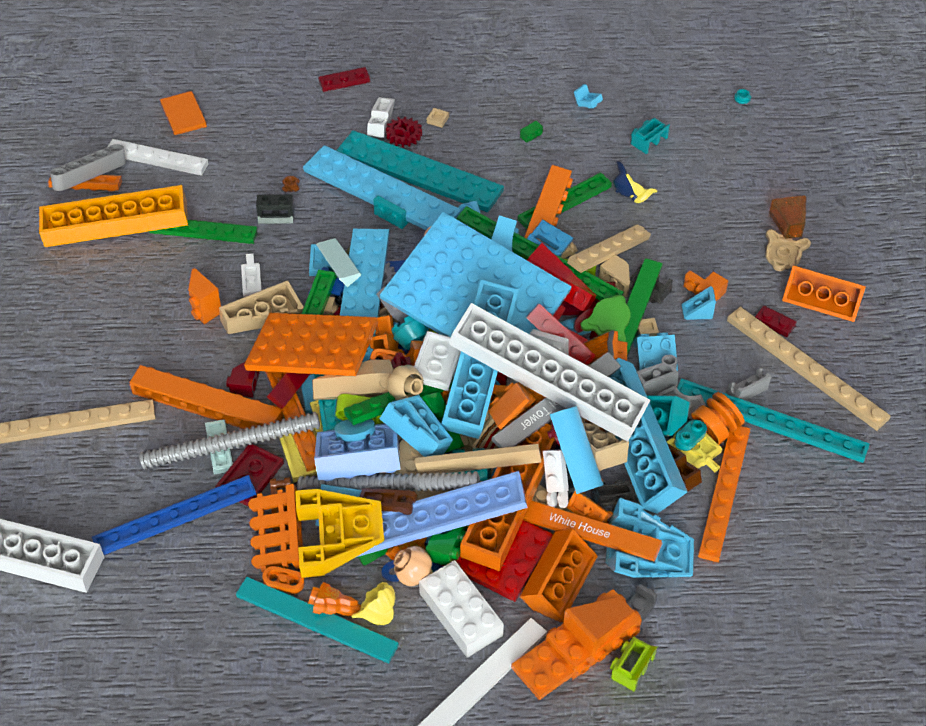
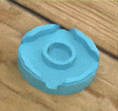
M347 419L335 426L336 438L339 439L341 437L346 442L363 440L367 434L370 433V436L374 434L375 424L373 420L369 419L352 425Z

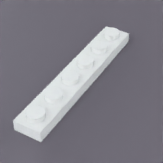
M112 139L108 145H123L125 159L201 176L208 166V159L116 139Z

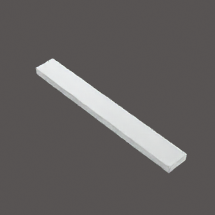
M530 618L418 726H453L512 669L511 664L531 651L547 635V631Z

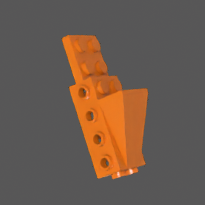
M614 589L608 593L604 592L593 603L566 609L563 624L558 628L554 627L549 630L546 640L513 662L511 668L540 700L568 679H575L580 674H584L591 666L602 661L609 653L619 649L626 640L628 641L633 636L635 637L640 632L641 616Z

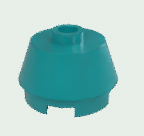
M408 316L404 318L405 322L399 327L395 325L391 330L394 335L393 339L406 350H410L411 340L423 341L427 331H429L427 326Z

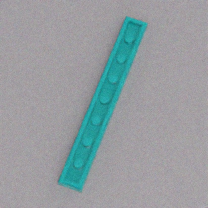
M246 577L236 592V596L242 600L388 664L399 647V642L337 615L313 613V605L249 577Z

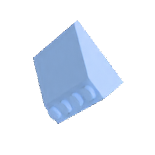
M385 423L376 424L373 435L370 436L369 433L365 439L352 442L343 441L341 437L339 439L336 438L335 430L317 432L314 459L318 481H332L335 478L342 477L353 478L357 475L371 476L380 472L393 473L396 470H401L398 434Z

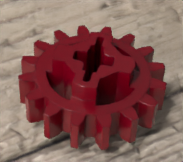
M406 116L403 119L397 117V121L392 119L391 123L387 124L386 139H390V143L395 142V146L400 144L402 148L405 145L411 147V143L416 145L417 141L421 140L422 125L418 124V120L413 121L412 117L410 119H407Z

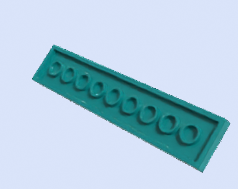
M354 130L336 150L391 177L460 203L477 201L479 210L489 213L504 191L503 185Z

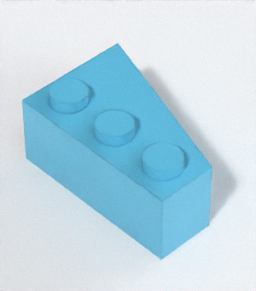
M419 395L390 402L379 418L424 457L444 455L453 441Z

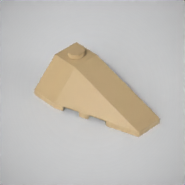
M368 360L362 362L356 376L324 375L313 379V400L337 399L341 394L372 398L387 393L388 377L393 371L390 360Z

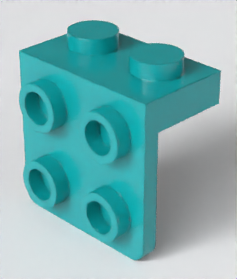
M379 195L373 199L375 215L400 229H403L409 223L406 221V210Z

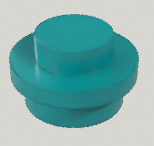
M740 89L735 93L734 99L739 104H747L751 100V95L748 90Z

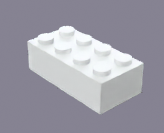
M455 560L419 581L420 595L467 658L503 636V622Z

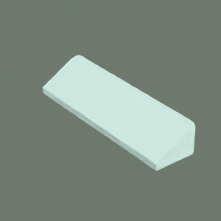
M336 238L316 244L338 278L347 287L361 276V273Z

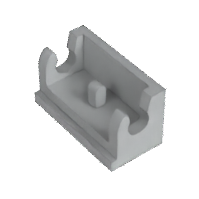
M762 368L756 370V374L736 385L735 382L730 383L726 393L746 401L768 390L771 375L767 373L762 376Z

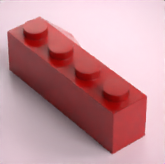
M541 243L527 261L571 286V291L564 301L581 311L589 310L597 295L561 262L544 243Z

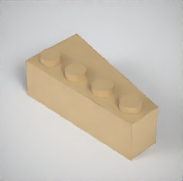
M581 417L599 471L627 462L629 441L627 442L623 439L620 441L615 438L616 435L611 432L605 433L601 431L600 426L594 423H586L585 418Z

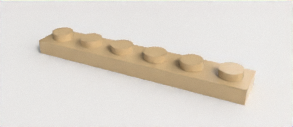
M637 224L569 257L567 263L582 273L608 260L613 255H618L649 240L651 233Z

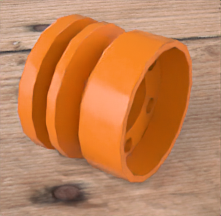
M715 392L712 398L706 401L708 407L700 405L691 413L692 420L703 421L707 426L706 433L720 445L729 437L728 430L735 432L737 426L741 427L745 420L739 409L728 397L720 392Z

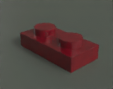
M764 305L755 316V318L773 331L788 338L797 321Z

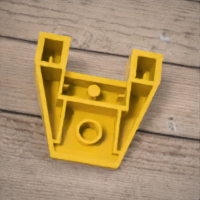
M320 489L295 491L298 521L319 519L320 545L298 547L299 567L302 578L324 576L384 542L381 501Z

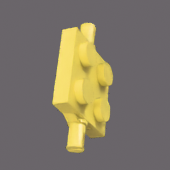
M680 428L674 433V437L667 441L668 444L684 453L687 462L696 468L707 465L714 473L720 469V466L713 458L722 452V447L707 433L689 451L680 450L674 444L675 436L681 430Z

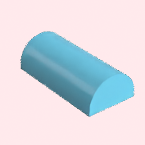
M577 406L550 414L576 494L604 485Z

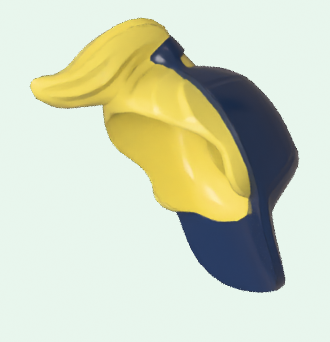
M620 161L616 162L619 174L613 180L616 193L625 197H631L635 203H642L653 193L657 192L653 188L644 189L640 184L634 182L630 175L627 174L623 164Z

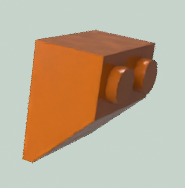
M196 268L192 269L188 288L189 302L192 306L191 313L196 320L199 319L205 325L220 315L219 307H221L219 292L218 288Z
M512 382L504 390L506 393L502 398L498 396L490 404L492 408L488 412L500 430L519 418L537 400L519 382L515 384Z

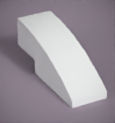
M378 97L371 110L367 136L384 138L387 124L390 122L395 99Z

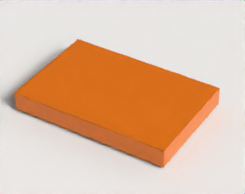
M192 91L160 99L161 106L174 135L207 127Z

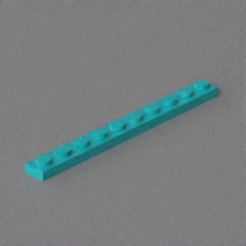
M682 378L677 386L679 392L684 395H701L706 406L707 399L712 398L715 392H719ZM722 393L735 404L747 423L861 463L865 460L870 443Z

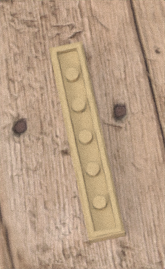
M539 444L415 458L417 471L421 475L423 473L429 475L432 472L435 475L436 472L442 474V472H461L541 462Z

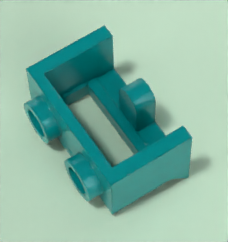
M652 118L650 121L646 120L642 127L639 129L635 128L632 131L631 145L647 154L651 141L653 144L658 145L660 136L664 139L668 138L670 124L665 125L656 118Z

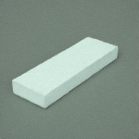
M224 419L205 423L207 438L208 436L213 438L214 435L220 436L221 433L227 434ZM230 448L227 451H224V449L221 452L215 451L214 454L210 452L214 474L227 472L233 464Z

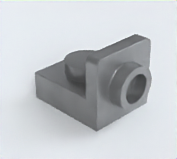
M639 584L636 588V593L627 603L640 614L641 623L655 606L657 594L650 587Z

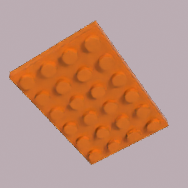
M269 313L244 364L245 369L249 371L356 376L377 327V317Z

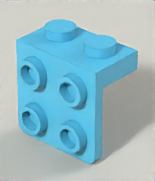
M657 333V336L640 334L633 341L634 348H637L639 371L660 364L662 357L665 355H673L677 358L675 335H668V333Z

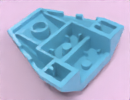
M619 498L609 524L662 540V546L655 562L607 547L606 564L613 572L633 578L691 577L693 575L694 539L673 525L669 527L661 522V518L657 515H650L643 510L644 507L640 504Z

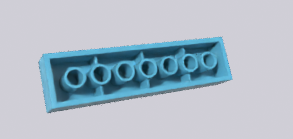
M480 280L474 305L510 324L519 290ZM462 351L441 425L447 431L479 439L498 371Z
M621 358L616 359L621 367L609 378L647 398L634 365ZM649 402L628 440L627 462L624 464L641 506L644 507V510L658 514L688 491ZM618 436L615 437L616 439H618V440H620V441L622 440V438H620V437H618Z

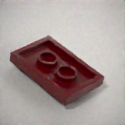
M248 444L216 484L215 488L249 475L256 494H260L269 484L270 479L282 467L284 460L254 444ZM257 495L239 502L248 506L249 501L257 498Z

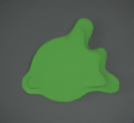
M615 295L598 302L594 307L592 315L581 322V329L583 331H595L598 336L611 330L618 331V341L625 342L624 330L628 326L631 317L625 297Z

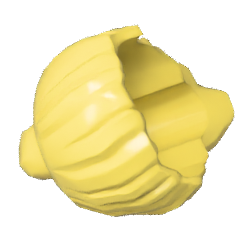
M381 582L376 588L368 591L365 601L361 604L360 611L352 614L351 617L363 618L377 625L389 624L394 618L395 591L393 587L388 585L387 582Z

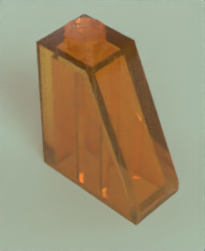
M805 195L772 199L769 214L785 239L802 237L806 220Z

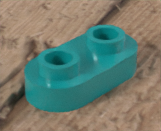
M697 419L689 421L676 434L675 446L683 451L691 450L705 437L707 431L706 424Z

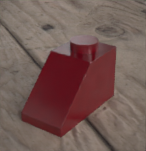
M245 362L232 369L231 376L227 377L226 386L229 388L230 393L254 398L260 371L246 370Z

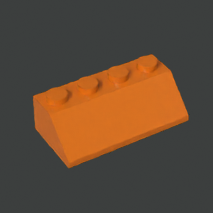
M793 265L782 301L855 322L866 286Z
M574 529L555 531L523 589L520 598L533 611L558 622H564L565 610L571 608L598 557L597 554Z

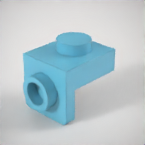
M583 84L574 91L577 104L580 107L594 108L603 100L601 94L589 93L586 84Z

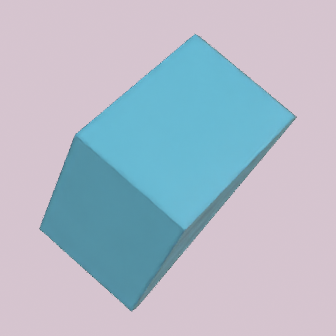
M712 286L682 303L684 319L713 318L716 299Z

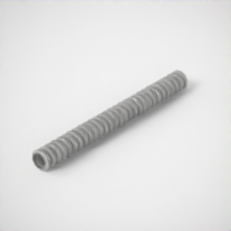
M313 412L312 415L307 413V416L301 415L299 418L295 416L294 419L290 417L288 420L282 419V422L277 420L276 423L270 422L269 425L264 423V426L257 425L256 428L255 426H252L251 429L247 427L245 430L239 429L238 432L236 430L233 433L227 432L226 435L221 433L220 436L214 435L213 438L208 436V439L204 437L202 440L196 439L195 442L191 440L190 443L184 442L182 445L178 443L177 446H165V449L161 447L159 450L153 449L152 452L150 450L146 451V453L140 452V463L145 470L148 467L153 468L154 465L156 467L160 466V464L166 465V462L171 464L172 461L178 462L179 459L184 461L185 458L190 459L192 456L197 458V455L201 457L203 454L209 455L210 452L214 454L215 451L221 452L222 449L227 451L228 448L234 449L235 446L240 448V445L244 447L246 444L252 445L253 442L257 444L258 441L264 442L266 439L270 441V438L277 439L278 436L283 438V435L287 437L289 434L295 435L296 432L300 434L301 431L307 432L309 429L313 431V428L319 429L320 422L316 412Z
M474 471L473 474L471 472H467V474L465 472L460 474L458 472L454 474L452 472H448V474L446 472H442V474L436 472L434 475L432 472L429 475L427 473L422 475L421 473L416 475L414 473L410 475L408 473H404V475L402 473L398 475L394 473L391 476L390 474H385V476L383 474H379V476L377 474L373 476L357 475L353 478H335L332 481H318L316 476H300L297 481V489L321 490V484L359 490L368 488L415 491V489L417 491L422 489L423 491L428 489L430 491H434V489L436 491H440V489L446 491L448 489L452 491L453 489L479 483L480 476L477 471Z

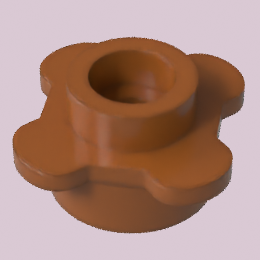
M287 176L283 179L282 183L284 186L282 190L284 192H296L300 189L298 186L299 179L296 177Z

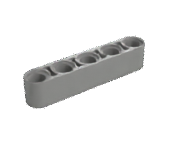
M120 144L111 145L50 171L52 188L56 191H63L125 165L124 146Z

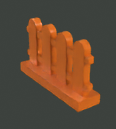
M294 484L286 485V492L281 489L277 490V494L263 496L262 493L257 494V498L251 499L248 503L249 508L253 512H258V516L253 517L249 525L253 530H259V535L254 536L250 544L255 550H260V555L254 556L251 563L254 568L261 569L262 572L271 566L282 565L283 568H289L288 564L290 563L296 569H300L298 547H303L302 525L301 521H298L295 491H298ZM274 508L279 510L278 513L264 515V510ZM280 527V532L265 533V529ZM281 546V551L267 553L266 548Z

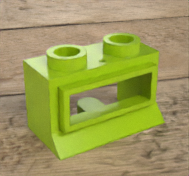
M634 636L630 642L626 640L621 649L622 656L620 659L616 657L611 664V679L635 691L640 676H644L647 671L648 663L650 660L653 661L655 659L658 646H650ZM633 650L641 654L631 672L623 669L622 666Z

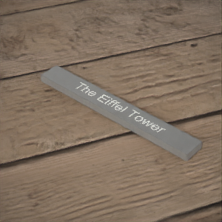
M607 352L589 365V367L610 377L620 369L621 365ZM545 398L494 435L491 440L498 448L517 446L551 421L550 414L567 408Z

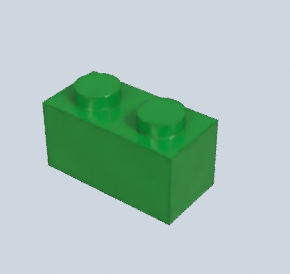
M537 121L520 130V138L526 143L543 134V126Z

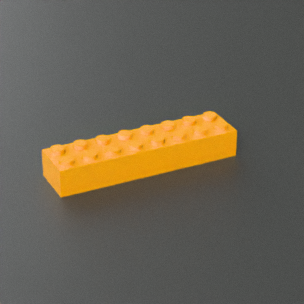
M182 185L39 207V234L45 247L188 225L187 201Z

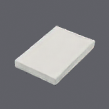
M427 331L414 365L422 374L424 385L445 391L449 390L461 353L460 350L449 345L451 337Z

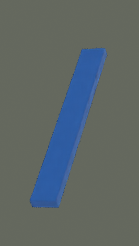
M249 475L92 536V540L94 543L100 544L103 555H106L257 494Z

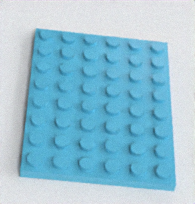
M442 212L381 292L380 299L438 334L451 337L470 304H474L480 280L519 290L510 324L530 335L533 329H538L525 317L538 303L553 316L571 291V286L452 216Z

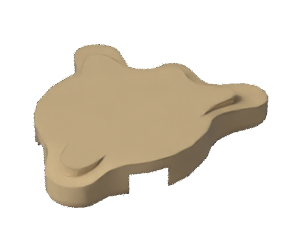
M771 229L766 232L768 245L765 257L776 271H784L785 269L792 268L793 265L799 264L802 252L810 247L811 242L807 238L794 241L791 234H778Z

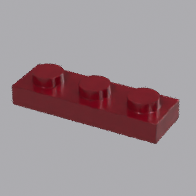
M366 67L319 76L318 80L322 91L326 92L369 83L370 76Z

